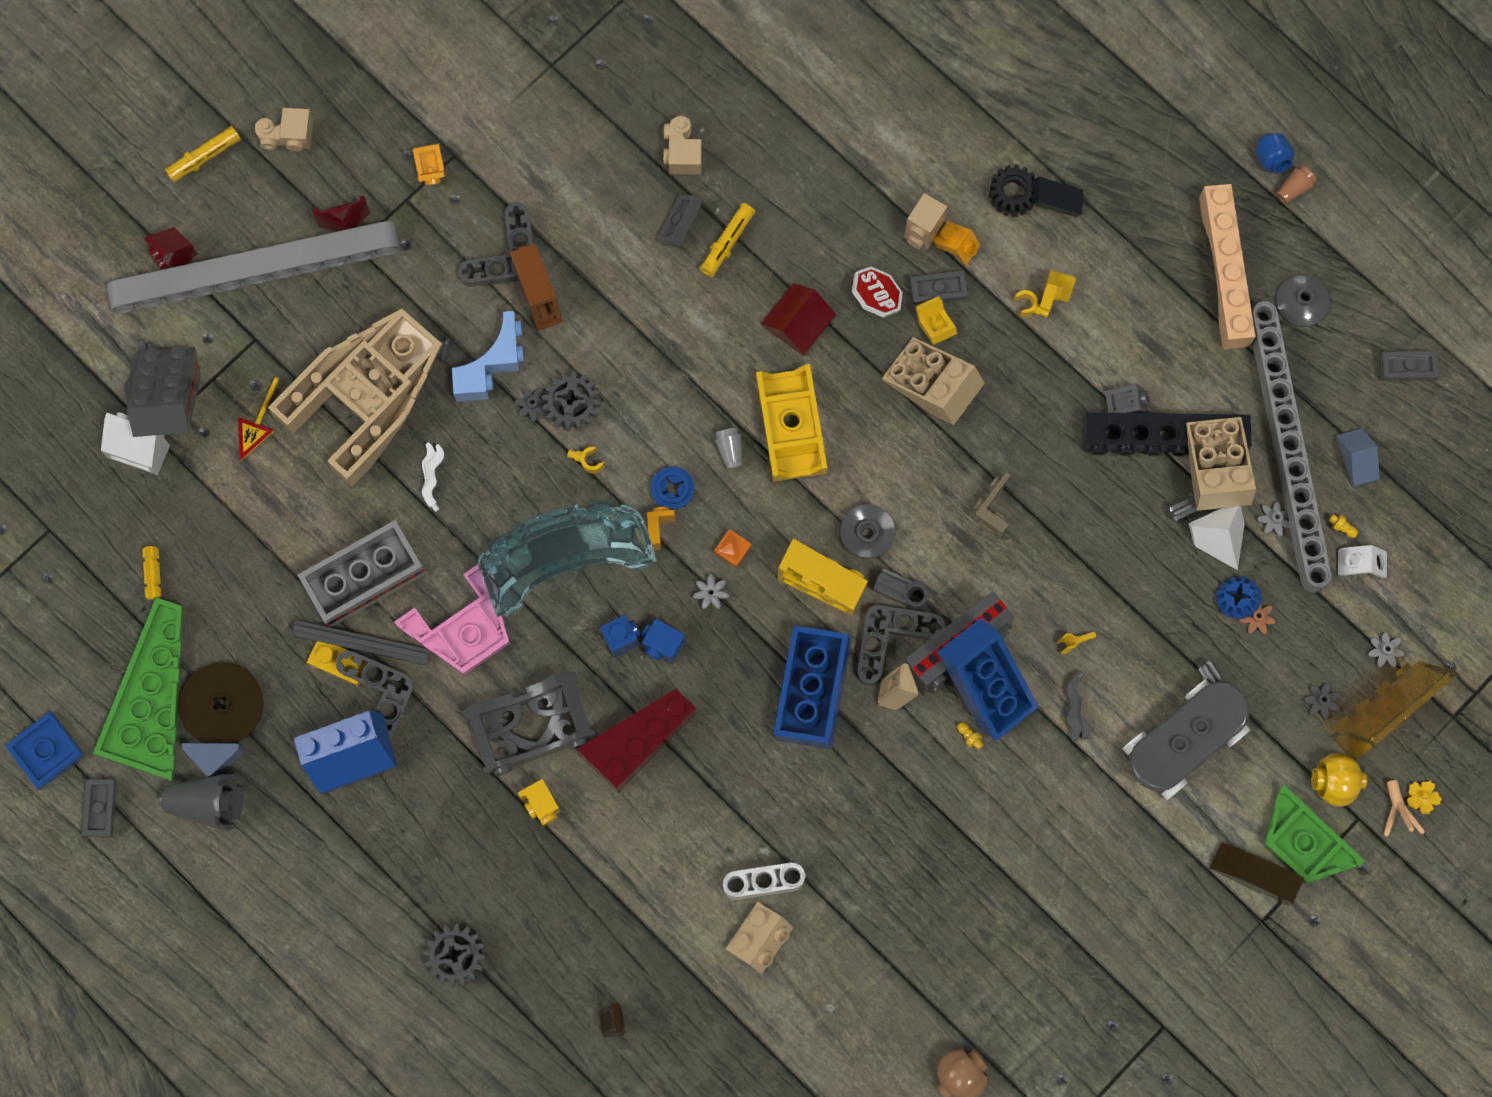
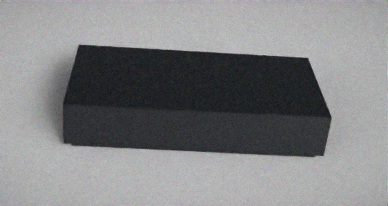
M1038 177L1034 179L1033 205L1078 217L1082 215L1083 189Z

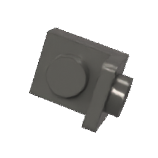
M1138 384L1105 391L1109 413H1148L1147 406H1150L1149 394L1147 390H1144Z

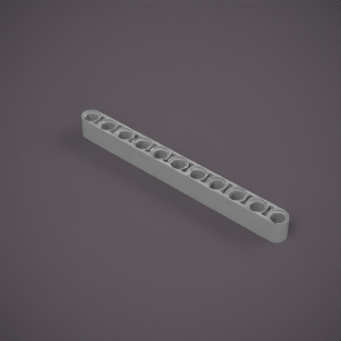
M386 221L118 279L107 284L111 312L116 314L128 313L389 256L399 252L400 245L395 223Z
M1262 301L1256 304L1252 310L1255 339L1252 345L1282 493L1288 513L1300 581L1306 591L1316 593L1329 583L1331 570L1277 309L1272 303ZM1257 313L1265 314L1268 317V321L1260 320L1257 317ZM1262 339H1270L1274 346L1268 347L1264 345ZM1267 364L1276 365L1279 372H1271ZM1272 390H1280L1284 394V398L1275 397ZM1278 416H1286L1289 424H1282L1278 420ZM1283 442H1291L1294 445L1295 450H1287L1284 447ZM1288 468H1297L1300 472V476H1292L1289 473ZM1294 494H1302L1305 498V503L1297 502ZM1299 520H1307L1311 525V529H1303L1299 524ZM1305 546L1313 547L1316 551V556H1309L1305 552ZM1310 573H1318L1321 576L1322 583L1313 582L1310 578Z

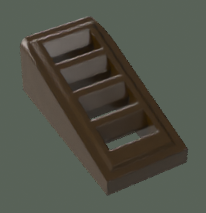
M612 1003L601 1008L599 1014L602 1036L605 1038L623 1036L625 1034L622 1006L619 1003Z

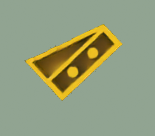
M795 539L792 540L778 568V581L853 616L868 583L864 579L865 576L860 572L842 567L835 560L821 555Z

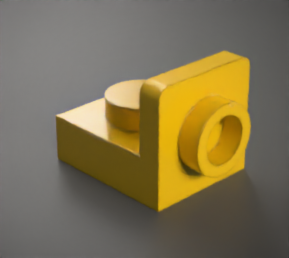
M1050 270L1040 307L1050 310L1053 300L1068 302L1076 277Z

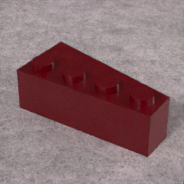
M674 689L576 750L578 755L619 793L697 714L696 707L677 689Z

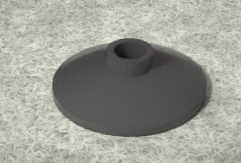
M1297 275L1290 277L1281 284L1276 293L1275 301L1279 314L1285 321L1294 326L1310 327L1316 325L1326 316L1329 310L1330 298L1327 289L1320 281L1310 276ZM1300 295H1307L1309 297V301H1303L1300 298Z
M864 504L854 507L845 515L841 523L840 535L844 546L849 552L857 557L869 559L879 557L889 550L894 542L896 530L894 521L887 511L876 505ZM870 530L873 535L870 538H865L862 532Z

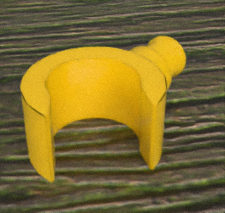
M1022 290L1015 295L1013 301L1026 298L1032 302V307L1021 311L1020 317H1029L1033 314L1042 315L1045 318L1048 317L1050 310L1040 307L1037 296L1032 291Z
M588 447L584 451H574L572 449L568 451L567 457L581 462L583 469L588 473H599L605 467V462H601L596 466H589L585 462L589 455L597 452V447Z

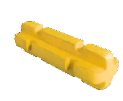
M147 546L142 549L145 560L143 562L144 584L147 585L144 588L145 597L147 600H155L156 597L161 598V588L158 586L161 584L160 564L157 561L159 559V550L156 546Z

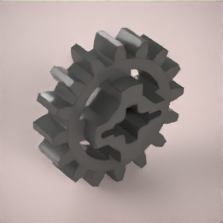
M575 371L568 378L563 372L561 374L562 379L559 381L553 377V386L545 385V391L548 395H542L541 397L542 402L548 403L542 406L543 412L549 413L547 415L548 421L551 422L556 419V428L559 429L565 424L569 432L572 425H576L578 431L581 430V423L583 422L590 426L589 417H598V412L594 408L601 407V402L596 400L600 397L599 390H594L596 387L595 382L587 383V375L585 374L580 379L577 378ZM578 387L584 389L589 397L586 394H581ZM570 398H575L576 401H573L572 405L567 404ZM554 406H556V408L562 409L564 412V416L559 414L555 410ZM581 411H585V412H583L581 415L576 416V415L579 414Z
M455 924L454 930L450 931L449 927L445 925L443 927V934L437 931L433 932L436 937L435 941H426L431 949L430 951H423V955L430 957V960L424 963V966L426 968L433 967L429 975L432 978L440 975L438 983L442 985L446 980H449L450 987H455L456 981H459L462 986H466L465 978L469 977L472 980H476L473 972L475 970L483 971L479 961L486 960V956L480 954L485 945L476 943L480 938L478 934L469 936L471 928L466 927L462 932L460 925ZM455 937H462L468 940L470 945L462 946L458 944ZM444 941L445 947L440 954L436 955L438 947ZM452 949L463 952L462 955L458 956V962L456 963L451 959H447L448 956L452 955ZM473 957L472 964L466 970L465 964L468 958ZM448 965L452 967L455 975L444 973L439 967Z

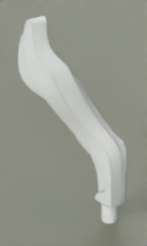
M426 443L427 455L422 461L425 483L421 493L428 506L437 512L439 507L436 505L437 502L432 495L437 485L435 470L442 463L445 455L440 445H436L437 451L435 452L433 446L430 443Z

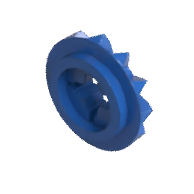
M664 468L654 476L651 482L652 497L661 507H668L671 510L684 508L693 498L695 490L694 481L691 475L682 468ZM667 480L674 486L680 485L677 489L678 498L672 492L665 493L668 490Z
M1232 576L1227 581H1222L1217 591V605L1228 617L1235 619L1247 618L1258 610L1261 604V591L1255 581L1245 576ZM1242 588L1243 596L1247 598L1240 599V602L1235 606L1234 597L1230 595L1237 594L1238 590Z

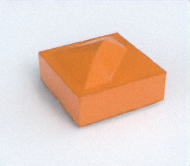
M729 529L715 548L714 554L737 568L752 547V544Z

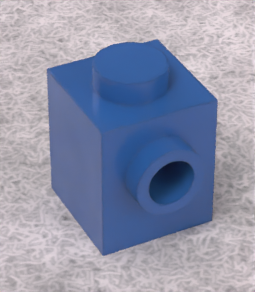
M625 615L600 627L601 634L613 658L639 646L636 637L640 635V632L634 620L628 622Z
M655 619L652 625L648 623L640 637L643 639L642 645L646 649V655L657 661L662 658L671 664L686 641L685 634L658 619Z

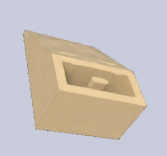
M914 337L882 377L884 382L924 410L952 425L956 423L985 384L974 365Z
M1235 417L1186 423L1192 487L1197 511L1252 505L1256 486L1242 418Z

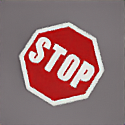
M874 267L862 269L854 274L852 293L863 309L883 318L900 311L902 291L891 275Z

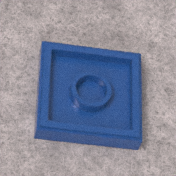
M51 711L5 745L6 749L38 790H41L85 756Z

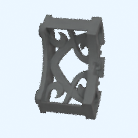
M575 671L553 675L527 687V692H521L513 697L510 693L493 699L479 701L463 711L466 721L471 723L485 766L483 768L485 774L495 772L496 776L507 774L512 771L511 767L548 756L568 747L577 749L587 743L586 739L596 735L594 729H590L575 683L579 682ZM563 692H564V695H565V698H566V701H567V704H568V707H564V708H563ZM542 699H547L548 705L546 707L553 706V710H541L539 702ZM528 704L531 710L540 716L551 717L546 731L538 742L525 740L510 732L520 723L523 712L522 706ZM512 712L514 719L504 727L502 724L508 722V720L503 718L504 713ZM571 713L576 732L567 735L564 733V727L572 724L568 720L561 719V715ZM482 718L485 719L495 732L487 735ZM554 735H556L560 739L559 741L549 744L553 739ZM502 737L505 740L499 742L497 750L507 748L509 754L505 758L495 759L490 742ZM518 747L530 752L518 755Z

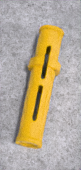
M230 126L189 153L187 151L183 154L184 157L164 170L171 181L175 183L186 174L198 171L200 169L199 166L241 139L235 129Z
M741 203L718 241L713 242L709 255L699 267L702 273L711 278L714 277L724 259L729 258L731 248L742 234L752 216L756 213L751 206Z

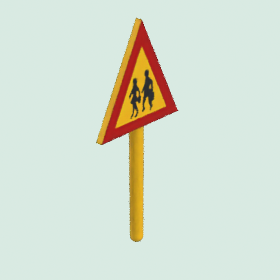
M277 377L272 381L255 423L238 417L240 461L274 432L272 429L261 426L260 423L278 384L279 379Z

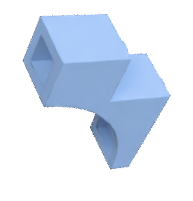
M514 311L503 312L500 334L494 345L485 355L470 364L452 368L453 393L456 402L489 399L488 390H493L492 374L487 373L520 371L519 362H524L523 345L518 346L517 336H522L521 320H516Z

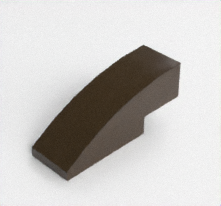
M1220 843L1209 869L1287 906L1294 903L1305 879L1270 861L1224 843Z

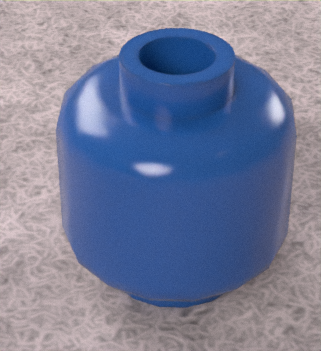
M1281 133L1265 134L1260 138L1255 149L1257 159L1267 172L1282 173L1291 167L1295 157L1293 147Z

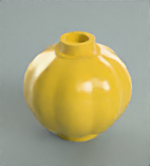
M1332 753L1324 757L1318 767L1313 769L1311 782L1313 789L1317 790L1321 799L1332 806L1342 807L1355 801L1361 789L1366 788L1367 775L1365 772H1361L1359 764L1350 756Z

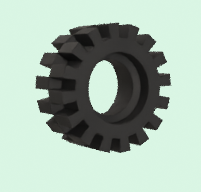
M1017 164L1014 165V168L1006 165L1005 170L1000 168L997 175L994 174L992 178L989 198H991L992 206H997V212L1005 211L1004 216L1008 217L1009 213H1013V217H1017L1018 213L1024 215L1027 210L1030 211L1033 208L1035 174L1033 172L1027 173V167L1024 166L1023 170H1021ZM1011 182L1018 183L1023 187L1024 194L1019 199H1010L1004 193V186Z

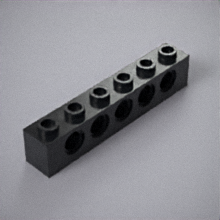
M1086 412L1083 418V452H1090L1091 455L1097 456L1105 455L1107 452H1118V455L1130 456L1134 452H1145L1147 456H1159L1162 453H1173V456L1178 457L1189 455L1186 423L1235 417L1242 418L1249 451L1252 447L1251 414ZM1113 430L1118 434L1119 438L1111 440L1106 436L1105 432ZM1133 432H1143L1146 436V439H1136L1133 435ZM1160 432H1170L1173 440H1164Z

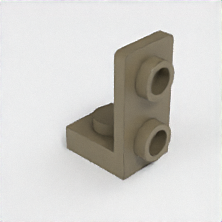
M1008 472L1002 478L997 476L989 487L992 491L987 499L981 497L973 508V511L976 512L973 521L998 539H1001L1009 524L1005 522L1006 518L995 510L990 512L988 509L1008 483L1011 474Z

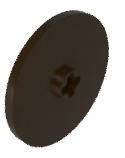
M231 663L210 664L196 671L182 688L179 698L180 718L186 730L200 742L208 744H235L251 734L258 725L263 712V694L256 679L244 668ZM227 698L225 702L227 708L225 710L221 708L215 710L217 708L216 700L220 699L223 701Z

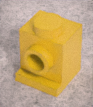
M543 779L518 792L522 802L528 799L529 802L524 805L532 819L538 817L541 824L546 826L558 818L556 814L561 811Z

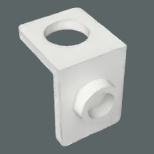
M1373 545L1340 548L1338 550L1339 575L1371 573L1380 578L1387 577V552ZM1377 556L1380 558V569L1377 566Z

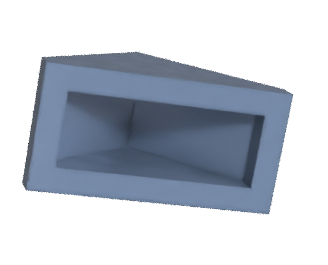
M1363 428L1335 436L1352 487L1378 481L1380 479L1378 447Z
M182 743V750L208 777L223 774L244 754V748L240 744Z

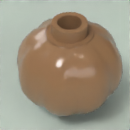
M963 1048L950 1050L940 1059L937 1066V1075L940 1082L937 1088L944 1097H980L988 1084V1075L985 1073V1070L989 1066L974 1049L970 1053Z

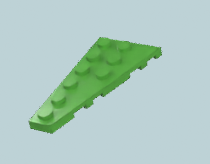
M156 597L93 754L174 782L184 608Z

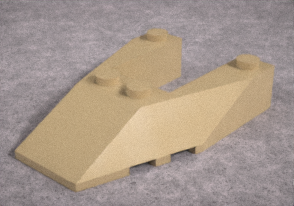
M403 309L372 324V327L363 332L347 337L346 341L332 348H326L268 407L273 417L292 434L332 394L365 423L327 461L331 469L351 487L373 466L405 422L442 346L441 342Z

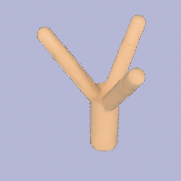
M1392 780L1387 782L1392 808L1387 820L1384 836H1389L1397 810H1399L1410 832H1413L1415 827L1420 834H1424L1425 830L1404 805L1398 781Z

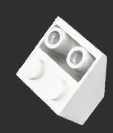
M118 412L115 416L107 413L104 420L101 444L103 454L109 459L158 475L170 447L164 435L133 437L128 415Z

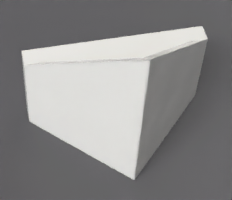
M1241 506L1221 508L1189 523L1193 544L1197 548L1238 570L1245 525Z

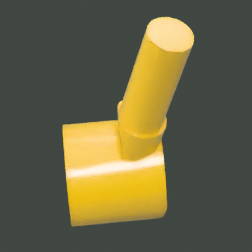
M1093 631L1081 636L1067 633L1056 644L1060 642L1066 644L1067 647L1061 651V654L1066 655L1081 642L1096 638V633Z

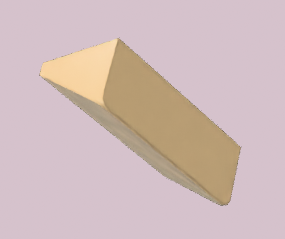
M902 664L881 680L878 705L898 710L918 696V690L908 664Z

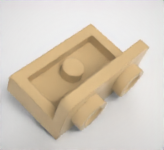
M757 902L726 947V950L762 974L771 965L781 945L788 940L793 926L782 916Z

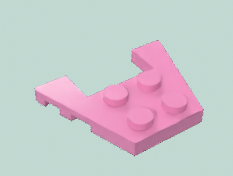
M480 563L463 574L479 598L435 629L430 630L416 608L394 622L399 629L463 675H466L510 644L499 604H497L495 614L491 601L494 603V588L484 575L482 578L479 569ZM486 565V567L484 568V573L491 581L488 567Z

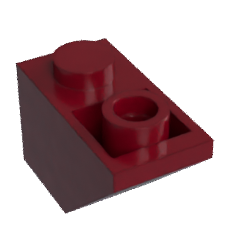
M175 227L149 235L144 239L149 246L147 252L161 270L186 265L198 254L193 245Z

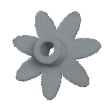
M1279 502L1274 504L1273 510L1263 505L1262 509L1266 515L1258 517L1257 521L1267 523L1264 529L1265 534L1274 529L1276 534L1281 537L1283 535L1282 527L1290 528L1289 521L1285 519L1288 517L1287 510L1280 512L1281 506Z
M712 574L708 576L707 584L702 581H696V585L702 591L695 593L693 598L703 599L702 609H706L711 602L715 608L720 609L721 605L718 598H729L728 593L721 591L726 581L722 580L715 584Z
M1384 632L1382 642L1375 638L1371 639V643L1377 649L1371 650L1368 656H1379L1378 667H1382L1386 660L1392 667H1396L1395 657H1403L1405 653L1395 649L1400 644L1401 639L1397 638L1390 642L1388 634Z

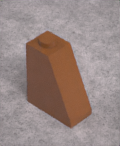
M536 244L520 246L515 251L510 252L514 269L537 331L562 323L557 298Z

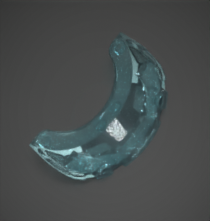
M594 502L591 508L579 509L578 505H573L535 516L515 525L512 534L508 536L499 535L487 545L489 551L481 553L478 559L479 570L496 617H507L515 614L518 611L517 609L522 606L523 600L530 590L542 581L555 578L561 572L569 569L578 570L586 565L595 563H617L628 568H634L635 570L649 567L650 563L657 560L645 520L630 505L623 504L619 508L614 507L612 502Z

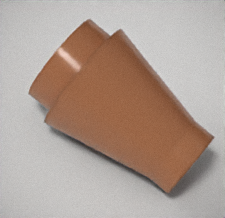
M1302 165L1299 169L1295 168L1283 186L1276 192V195L1284 204H1288L1291 200L1312 189L1317 179L1307 167Z

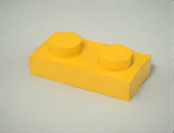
M316 642L306 662L308 665L353 685L359 686L360 682L341 674L336 667L338 656L348 650L339 646ZM353 656L341 660V663L345 665L344 671L348 672L350 668L359 671L356 677L362 678V671L368 664L367 661L362 660V666L353 662Z

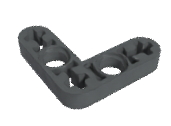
M520 202L511 203L505 210L510 252L518 248V246L513 244L514 238L518 235H524L528 238L526 245L533 244L530 216L527 207ZM515 211H519L522 215L520 216L521 227L516 228L515 218L512 217ZM510 254L466 260L458 268L461 282L468 287L519 281ZM497 263L502 264L505 267L503 274L494 276L490 273L491 266ZM481 266H485L487 277H483ZM469 268H473L474 272H478L474 273V278L469 279L468 275H466Z
M883 605L870 607L865 617L858 661L857 677L859 681L867 686L875 685L880 681L888 634L930 640L946 628L944 619L934 613ZM876 612H880L881 617L886 618V621H881L879 626V632L884 631V635L878 632H867V629L872 631L874 629L875 621L870 619V616H875ZM902 616L910 617L913 621V627L909 630L901 629L897 624L898 619ZM918 618H922L921 624L930 625L931 621H936V626L940 627V630H936L935 634L929 633L930 630L927 627H921L920 632H915ZM871 638H876L881 642L882 648L880 651L872 653L867 650L866 642ZM863 656L871 659L880 658V662L874 660L873 671L877 672V675H873L871 679H867L866 674L862 673V670L867 669L869 659L864 660Z
M352 651L341 653L336 660V667L341 674L384 692L375 712L381 713L382 707L388 703L396 706L397 716L392 720L385 719L386 724L393 725L391 730H388L391 741L413 691L412 679L402 672ZM353 656V662L362 666V660L367 661L368 664L362 671V678L356 677V674L359 672L356 669L350 668L348 672L344 671L345 665L341 663V660ZM376 666L383 671V678L378 683H372L367 678V671L371 667ZM388 671L394 673L391 679L395 681L405 678V684L409 686L408 690H402L400 694H397L395 692L396 687L388 684V689L382 688V685L387 680Z

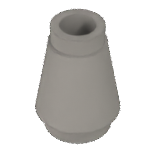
M737 428L716 432L717 439H715V442L727 470L742 467L741 434H738Z

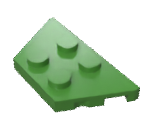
M1285 785L1279 789L1263 845L1293 873L1304 877L1303 882L1305 884L1360 866L1365 862L1359 854Z

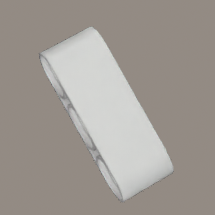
M796 863L733 871L725 876L723 890L727 897L733 900L793 892L803 886L805 872ZM789 870L797 871L800 875L799 882L796 884L787 883L784 879L785 873ZM766 874L772 879L771 886L766 889L758 887L756 879L759 875ZM731 879H740L744 883L743 890L738 893L731 892L728 889V883Z

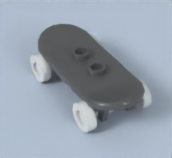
M1207 679L1203 680L1185 696L1188 700L1150 733L1146 734L1142 731L1122 748L1127 755L1130 754L1131 772L1142 786L1153 791H1164L1162 796L1166 800L1170 799L1189 783L1185 777L1223 745L1226 744L1229 748L1232 747L1250 731L1246 725L1250 711L1248 699L1235 685L1226 682L1210 684Z

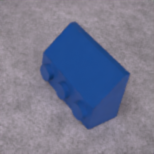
M366 711L294 738L301 766L320 794L398 767L383 713Z

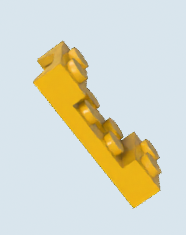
M810 364L803 365L789 372L775 374L763 371L756 372V382L773 482L827 474L828 467ZM794 415L800 422L796 427L790 428L784 424L785 417Z

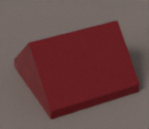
M793 283L762 321L761 326L804 357L835 318L836 313L815 289Z

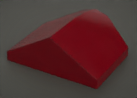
M363 195L359 196V201L322 211L314 208L312 212L320 228L338 232L356 228L370 214V209Z

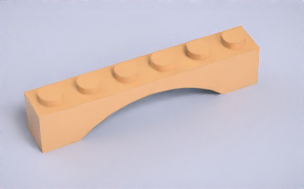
M1231 184L1205 186L1199 200L1202 220L1210 241L1215 266L1222 348L1224 350L1250 347L1255 339V330Z

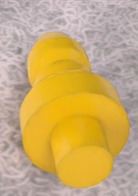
M1334 514L1329 517L1328 521L1332 523V529L1335 531L1340 530L1351 538L1357 536L1358 530L1346 522V517L1343 515L1337 517Z
M964 722L957 726L958 731L963 734L966 744L970 748L975 746L979 750L984 746L980 741L982 736L979 732L969 729V726Z

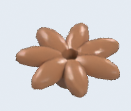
M1261 604L1254 614L1239 620L1241 623H1250L1248 627L1249 634L1253 633L1257 626L1262 634H1266L1267 627L1265 624L1276 623L1275 619L1267 616L1272 611V606L1262 609Z

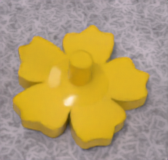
M1428 781L1422 782L1420 785L1416 782L1409 785L1408 794L1412 797L1406 800L1408 807L1414 810L1419 808L1422 815H1428L1434 809L1433 805H1440L1442 798L1438 792H1433L1435 784Z

